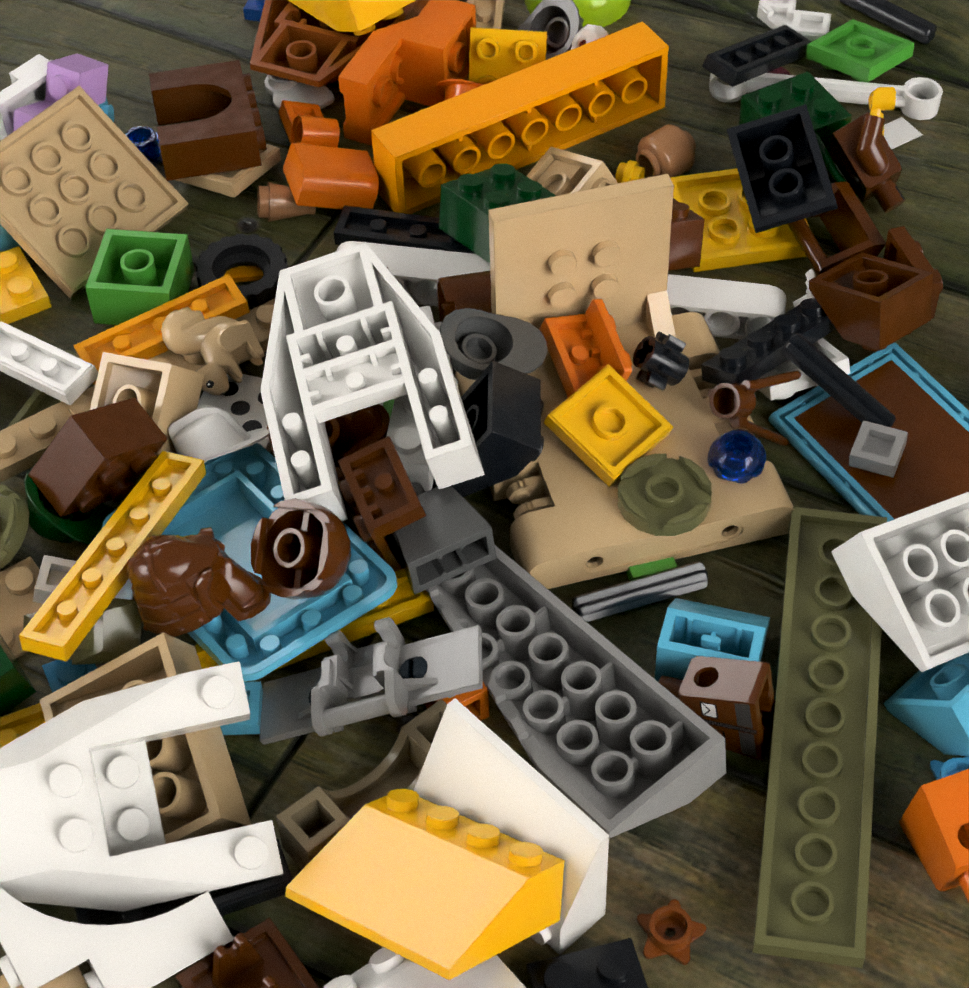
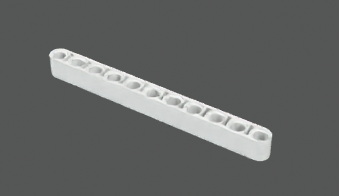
M346 241L340 244L337 251L364 242ZM366 242L416 304L438 306V278L490 271V263L477 254ZM668 274L667 294L671 314L676 315L686 312L701 314L713 337L742 340L749 333L759 330L772 322L775 317L785 314L786 295L783 290L776 286Z

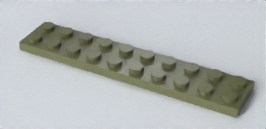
M793 507L794 510L791 513L752 953L862 968L866 950L882 628L852 596L831 551L858 533L886 523L887 517Z

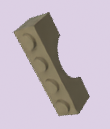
M442 699L401 727L398 738L388 755L367 776L353 785L340 790L328 791L318 786L276 816L282 847L302 870L365 804L386 796L389 791L394 789H410L414 791L447 706Z

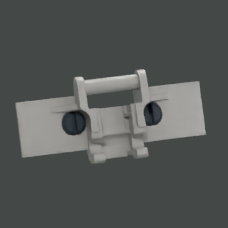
M390 617L374 622L375 630L380 634L383 642L361 648L353 646L341 631L333 632L325 638V642L332 649L334 655L325 657L324 661H321L320 668L264 683L259 741L265 745L316 732L317 735L322 737L333 732L343 731L344 725L391 714L394 718L417 712V705L482 689L481 627L476 625L406 644L395 622Z

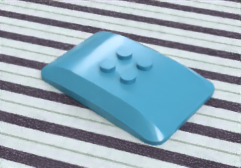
M255 443L249 447L205 462L206 475L161 535H179L184 537L196 535L200 529L211 527L215 539L225 545V553L229 558L233 559L246 571L262 578L261 574L254 573L251 565V541L262 517L269 518L272 512L278 509L273 506L285 499L275 457L262 445ZM114 510L112 513H110V514L105 518V520L103 521V526H102V528L104 527V525L107 523V521L111 518V516L114 514V512H115L116 510ZM342 521L350 538L351 557L346 573L332 589L320 597L307 599H288L271 594L270 603L265 610L253 618L237 621L224 608L220 616L213 618L212 621L188 634L218 665L240 661L243 680L254 681L266 676L324 640L333 632L340 630L388 600L397 589L396 573L390 565Z

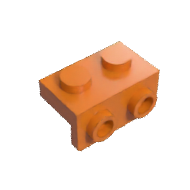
M593 299L585 314L545 318L539 328L547 341V349L567 397H570L608 364L626 381L632 373L631 357L624 350L616 332L614 318L608 313L602 299Z

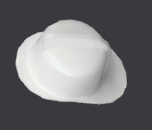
M217 407L196 409L173 422L168 428L177 454L202 459L204 463L249 447L269 437L267 427L247 432L227 411Z

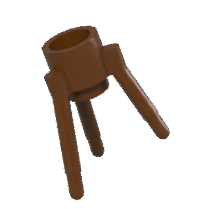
M792 371L757 380H744L742 383H721L708 391L711 411L720 419H730L733 429H743L773 443L787 446L789 444L787 438L748 421L747 417L756 406V396L754 394L756 390L797 380L801 377V373L799 371Z

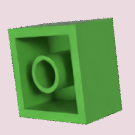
M106 229L85 286L94 323L119 325L188 293L195 271L188 234Z

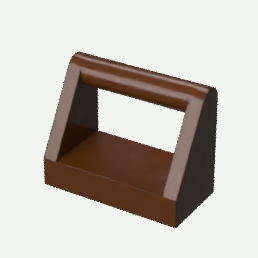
M848 181L831 184L838 209L811 216H819L841 252L827 258L804 219L787 224L817 275L861 252L877 257L886 245V242Z

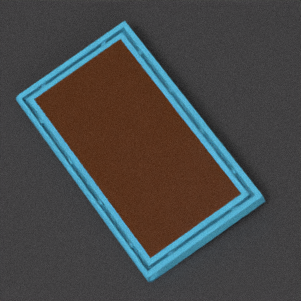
M895 342L851 366L850 374H848L895 415L896 420L891 428L908 432L907 443L894 478L849 466L850 452L862 423L820 386L815 387L773 412L768 419L769 423L783 437L787 438L789 443L861 515L887 517V522L969 492V410Z

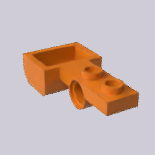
M282 100L278 113L290 141L283 171L296 205L343 210L344 205L373 209L378 195L379 179L369 152L337 148L340 138L339 123L336 119L324 118L319 104Z

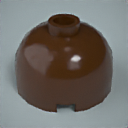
M297 498L279 501L273 506L278 509L273 511L269 518L262 517L256 525L251 541V565L254 573L261 574L263 581L267 585L263 586L267 592L288 599L320 597L336 586L347 571L351 557V546L346 528L342 521L330 509Z

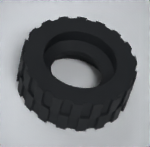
M242 233L236 234V236L223 237L220 241L208 245V248L199 255V261H196L195 273L199 288L223 277L226 271L231 268L245 265L257 266L262 270L263 277L254 283L237 286L247 300L249 310H252L276 297L279 272L288 268L286 255L282 253V247L278 243L275 244L272 242V239L260 237L258 234L244 235Z

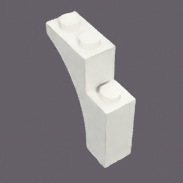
M0 887V944L6 953L5 956L0 958V969L10 988H16L20 985L24 988H40L85 961H88L92 969L83 975L89 988H152L214 952L218 946H224L233 941V937L208 891L184 905L149 919L125 924L88 925L68 922L40 913L10 896Z

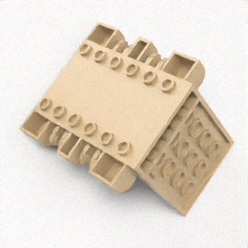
M668 174L488 210L492 314L518 318L531 323L539 329L545 318L585 314L593 299H602L608 313L614 318L616 332L622 346L631 357L632 373L627 382L674 427L670 434L645 456L667 454V458L679 460V456L690 459L704 469L711 482V508L705 520L692 531L676 536H654L636 529L627 522L618 507V485L620 478L610 487L607 486L543 423L547 415L568 398L547 349V355L543 364L533 372L528 373V375L541 380V400L544 403L541 415V435L544 437L542 452L535 461H531L517 476L490 486L494 501L508 498L513 504H521L513 513L515 521L510 527V547L516 563L547 589L628 571L630 566L672 557L675 560L789 533L791 513L794 510V506L774 464L766 460H760L755 453L747 452L751 445H753V433L743 429H733L730 419H720L711 411L708 391L714 389L717 385L702 381L701 364L719 354L720 350L704 317L697 312L671 314L667 282L674 185ZM659 331L665 335L671 334L685 342L686 346L681 353L689 358V368L682 381L674 386L667 384L663 391L657 387L652 388L637 380L636 377L641 369L633 364V355L638 344L648 336L655 338ZM456 371L455 378L458 380V390L462 397L476 380H470ZM749 415L747 420L753 422L751 415Z

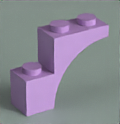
M78 53L49 61L47 63L45 100L14 109L13 132L79 85L97 105L106 101L109 65Z

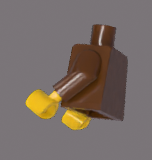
M878 87L868 99L870 112L868 111L834 132L828 150L832 160L858 198L864 202L874 196L884 213L892 211L905 202V198L895 184L902 172V167L884 138L885 119L884 114L881 113V111L894 110L896 102V90L894 87Z

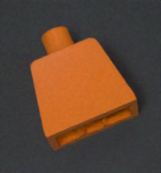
M969 769L921 785L899 820V823L936 889L946 891L961 886L969 903Z

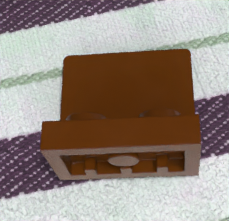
M387 436L338 460L345 479L339 481L338 484L349 507L354 509L356 516L353 517V520L365 543L368 542L369 547L396 572L403 568L388 535L427 515L390 436Z

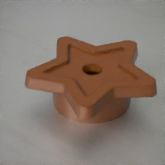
M672 899L667 906L657 909L653 914H639L637 916L638 924L648 936L643 950V955L647 959L667 954L682 965H687L690 962V943L706 932V926L692 921L689 914L681 908L679 901L676 899ZM671 929L675 932V935L669 937L665 934V931Z

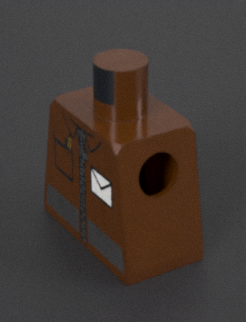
M696 656L691 659L684 679L664 675L660 677L658 682L725 738L726 750L763 761L771 739L775 705L770 663Z

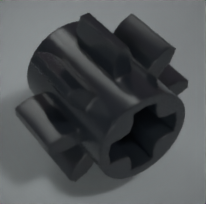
M660 331L657 332L655 338L652 336L644 338L636 347L633 355V364L641 369L636 379L652 388L657 387L662 391L665 390L667 384L670 386L677 385L685 377L689 368V358L681 353L686 343L671 334L665 335Z

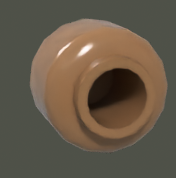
M668 124L640 140L636 161L639 162L640 167L645 168L646 178L668 174L669 177L680 176L692 168L695 162L694 151L696 144L689 132L683 131L678 126Z

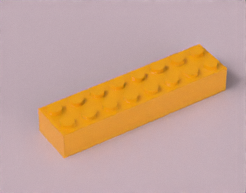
M642 21L371 130L374 166L379 179L378 194L393 212L412 214L440 202L441 184L456 180L461 175L481 172L490 169L495 164H509L517 170L539 161L550 147L565 150L665 108L669 46Z

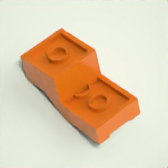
M429 0L417 17L375 30L370 34L338 76L339 90L344 95L346 120L343 122L344 138L372 146L371 130L388 124L405 100L433 106L444 101V98L436 91L438 82L447 79H469L470 27H476V5L458 0Z

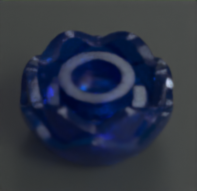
M733 430L721 434L712 442L707 459L709 466L713 468L718 478L743 484L762 473L767 454L761 441L756 436L746 431Z

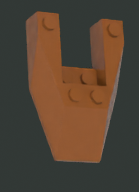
M265 0L250 60V70L320 88L338 80V76L373 31L360 36H355L354 32H337L288 0ZM416 0L403 7L404 13L400 16L376 22V28L373 31L417 17L429 0Z

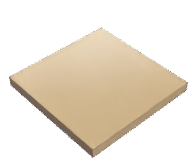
M80 85L0 141V225L69 299L85 288L106 229L158 232L185 211L189 205Z

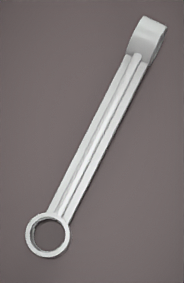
M710 72L709 90L715 99L721 102L732 103L740 100L742 95L756 91L796 75L765 73L731 87L730 85L720 83L717 80L718 77ZM814 77L838 102L869 105V95L878 87H894L896 90L895 107L900 108L906 116L916 120H928L935 117L938 113L943 93L942 87L936 81L924 77L912 78L904 86Z

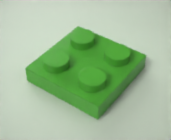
M852 19L807 44L806 58L820 63L823 68L837 70L850 75L856 81L868 83L912 57L915 42Z

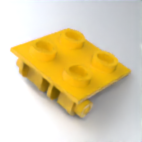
M470 27L469 81L485 85L545 61L547 32Z

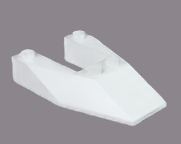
M364 242L280 270L260 391L284 499L297 498L330 509L341 521L347 520L348 517L338 484L339 480L324 422L407 394L425 459L439 490L485 475L439 330L370 246Z
M240 661L186 672L84 700L1 747L0 887L20 902L124 912L202 894L207 891H215L283 875L272 820L168 844L165 842L146 742L250 720V709Z

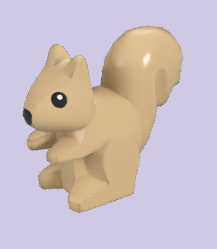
M187 307L172 311L162 323V339L169 350L175 354L185 356L201 353L205 365L195 372L205 374L201 390L209 394L221 396L228 392L229 381L226 374L236 383H241L243 374L239 365L243 361L249 360L255 366L263 364L264 351L250 323L246 319L237 321L225 316L205 319L201 311H192Z

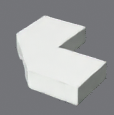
M759 0L757 17L772 30L787 25L811 42L829 33L832 15L830 13L795 10L797 0Z

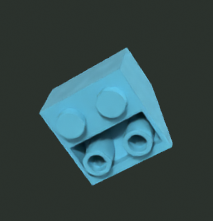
M675 598L667 608L657 645L655 680L659 681L662 675L684 679L691 659L696 656L761 662L770 617Z

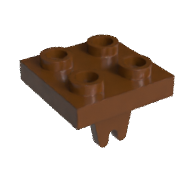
M270 917L245 933L237 934L233 941L224 946H218L213 953L176 975L180 988H319Z

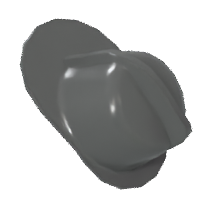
M543 0L517 30L547 32V60L571 50L574 36L583 28L584 20L579 15V10L573 0Z
M464 308L454 310L447 315L440 326V334L446 352L451 357L452 367L460 375L470 380H476L492 361L528 374L540 367L547 355V341L541 331L531 323L518 318Z

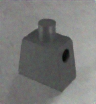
M412 482L427 516L393 532L414 594L497 558L490 524L452 486L440 490L436 487L426 492L420 483Z

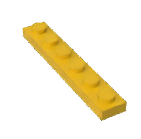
M166 451L160 453L19 634L22 650L66 662L69 660L129 579L127 574L128 562L134 553L150 536H158L164 532L206 475L204 460Z

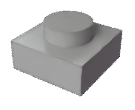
M863 420L850 452L849 466L894 478L907 443L908 432Z

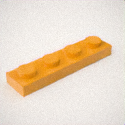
M227 274L73 345L77 357L95 365L97 371H99L103 352L148 360L169 350L162 339L161 328L166 316L172 311L189 307L192 311H201L205 319L216 316L237 319L250 313L248 303L231 276Z

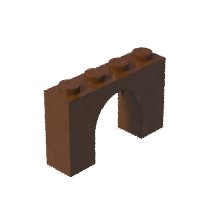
M240 60L149 74L158 125L202 119L157 127L166 181L262 166L259 151L267 149L264 130L261 125L250 73H242Z

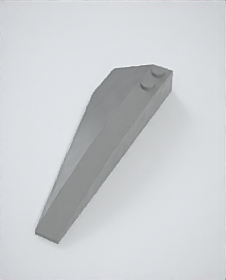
M496 545V559L426 589V592L451 632L476 625L481 627L482 678L488 688V692L537 771L609 835V838L691 803L726 774L725 738Z

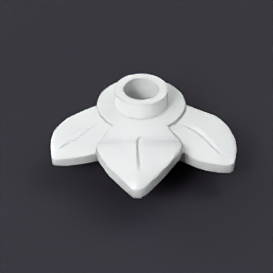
M269 74L265 78L266 91L273 95V105L278 110L282 100L319 104L320 109L334 102V95L326 86L319 88Z

